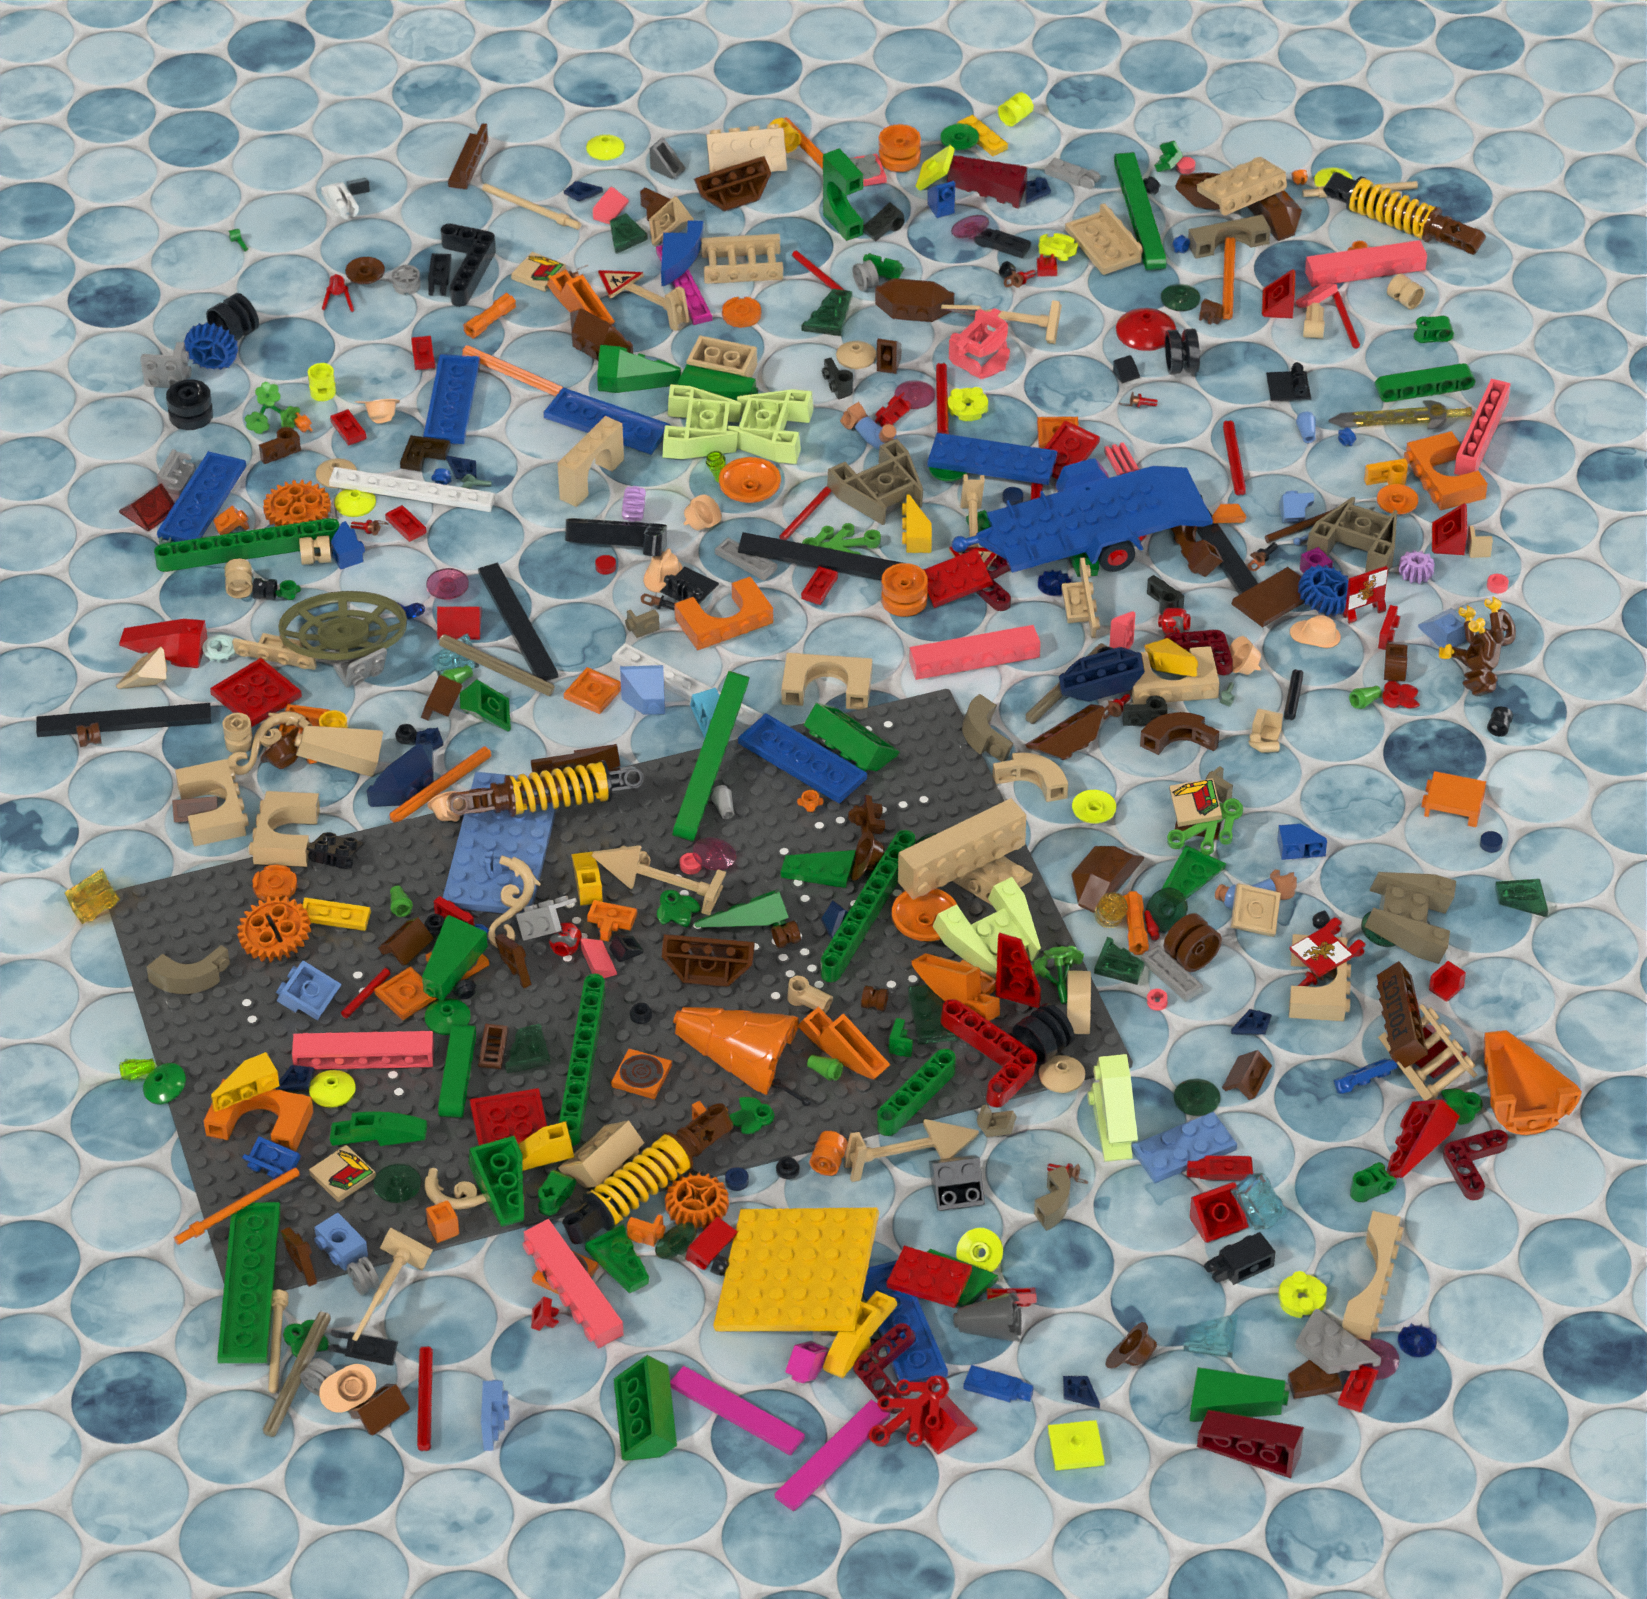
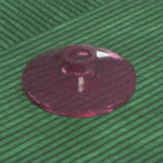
M984 215L966 217L952 227V235L956 238L973 239L989 226V219Z
M919 380L901 383L894 393V396L898 397L905 392L903 399L911 403L910 409L927 407L935 398L933 387Z
M444 568L433 572L428 577L426 586L432 596L447 600L463 595L468 589L469 581L462 571Z
M707 837L698 840L693 846V857L700 865L708 869L726 870L732 867L736 861L734 848L724 840Z
M1381 1339L1361 1341L1381 1357V1365L1373 1367L1372 1363L1361 1364L1378 1370L1376 1380L1386 1379L1396 1372L1399 1366V1354L1390 1343Z

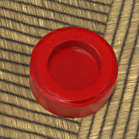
M610 555L599 556L595 560L596 571L603 575L613 573L616 570V559Z

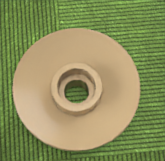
M849 341L837 349L836 358L846 368L863 369L874 363L876 350L866 342Z
M329 459L321 463L316 469V479L325 487L338 488L329 486V480L334 467L356 471L357 469L352 462L346 459Z
M1058 1055L1040 1066L1039 1079L1044 1087L1053 1092H1072L1083 1084L1085 1069L1075 1058Z

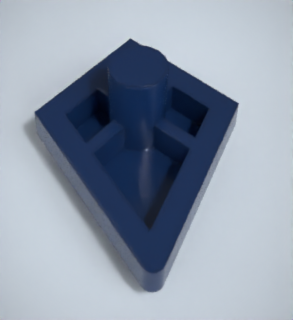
M1037 177L1035 180L1027 181L1026 203L1051 194L1046 178Z
M575 181L564 190V194L579 202L603 192V187Z
M446 456V461L456 479H463L467 474L477 478L476 460Z
M438 727L427 728L417 732L415 745L430 742L433 745V751L444 746Z
M833 900L821 918L831 939H833L848 914L846 909Z
M1249 1009L1231 1029V1034H1266L1272 1014Z
M291 1065L279 1080V1086L274 1089H280L285 1092L309 1089L314 1074V1067Z
M1063 1376V1395L1065 1400L1100 1408V1402L1088 1376Z

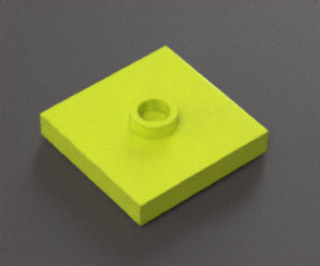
M951 145L923 162L915 186L919 191H922L948 174L955 150Z
M1097 1420L1048 1425L1047 1431L1055 1471L1104 1466L1105 1460Z

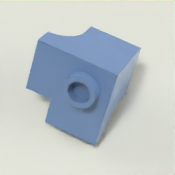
M1285 492L1279 501L1282 524L1304 521L1305 508L1312 506L1314 503V493Z

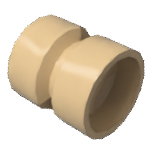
M1401 273L1391 280L1387 288V294L1411 310L1421 303L1425 295V289L1416 282H1411L1410 278Z
M319 536L316 540H313L311 537L299 538L302 565L314 564L315 561L319 563L331 562L329 536ZM314 547L320 548V552L315 553Z
M240 558L226 563L224 569L227 594L237 599L249 596L253 588L251 564L247 560Z
M232 713L226 716L222 723L226 749L231 753L249 751L253 744L250 718L243 713Z

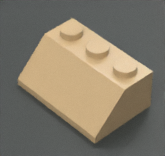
M699 335L687 359V364L751 378L757 367V347Z
M629 1120L604 1125L574 1153V1158L567 1159L558 1168L565 1175L575 1178L576 1182L583 1187H596L599 1184H603L611 1173L614 1174L615 1171L622 1169L624 1161L636 1156L639 1153L638 1149L644 1144V1141Z

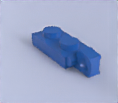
M1384 1058L1346 1073L1345 1076L1333 1081L1337 1093L1351 1092L1354 1085L1362 1086L1371 1082V1078L1376 1076L1378 1078L1386 1077L1391 1074V1070L1398 1068L1393 1059Z
M971 1365L963 1384V1389L1009 1403L1011 1400H1017V1398L1030 1402L1033 1395V1385L1027 1384L1016 1377Z

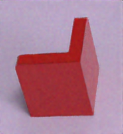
M1447 961L1431 975L1429 991L1444 1001H1449L1464 988L1466 972L1450 961Z

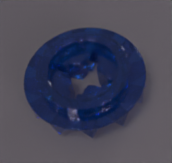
M1052 569L1050 572L1044 571L1043 575H1039L1037 585L1044 594L1059 596L1062 595V584L1071 583V579H1069L1068 573L1063 574L1061 570L1054 572Z
M1411 1323L1409 1327L1403 1326L1398 1334V1345L1407 1355L1425 1357L1435 1350L1437 1338L1436 1334L1432 1332L1431 1327L1426 1328L1422 1323L1419 1326ZM1420 1335L1421 1339L1417 1343V1345H1415L1414 1338Z

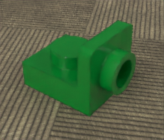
M1174 140L1159 145L1163 154L1154 166L1157 172L1172 169L1182 159L1183 155Z
M896 1018L889 1038V1053L897 1056L911 1057L913 1040L907 1038L908 1030L905 1029V1019Z

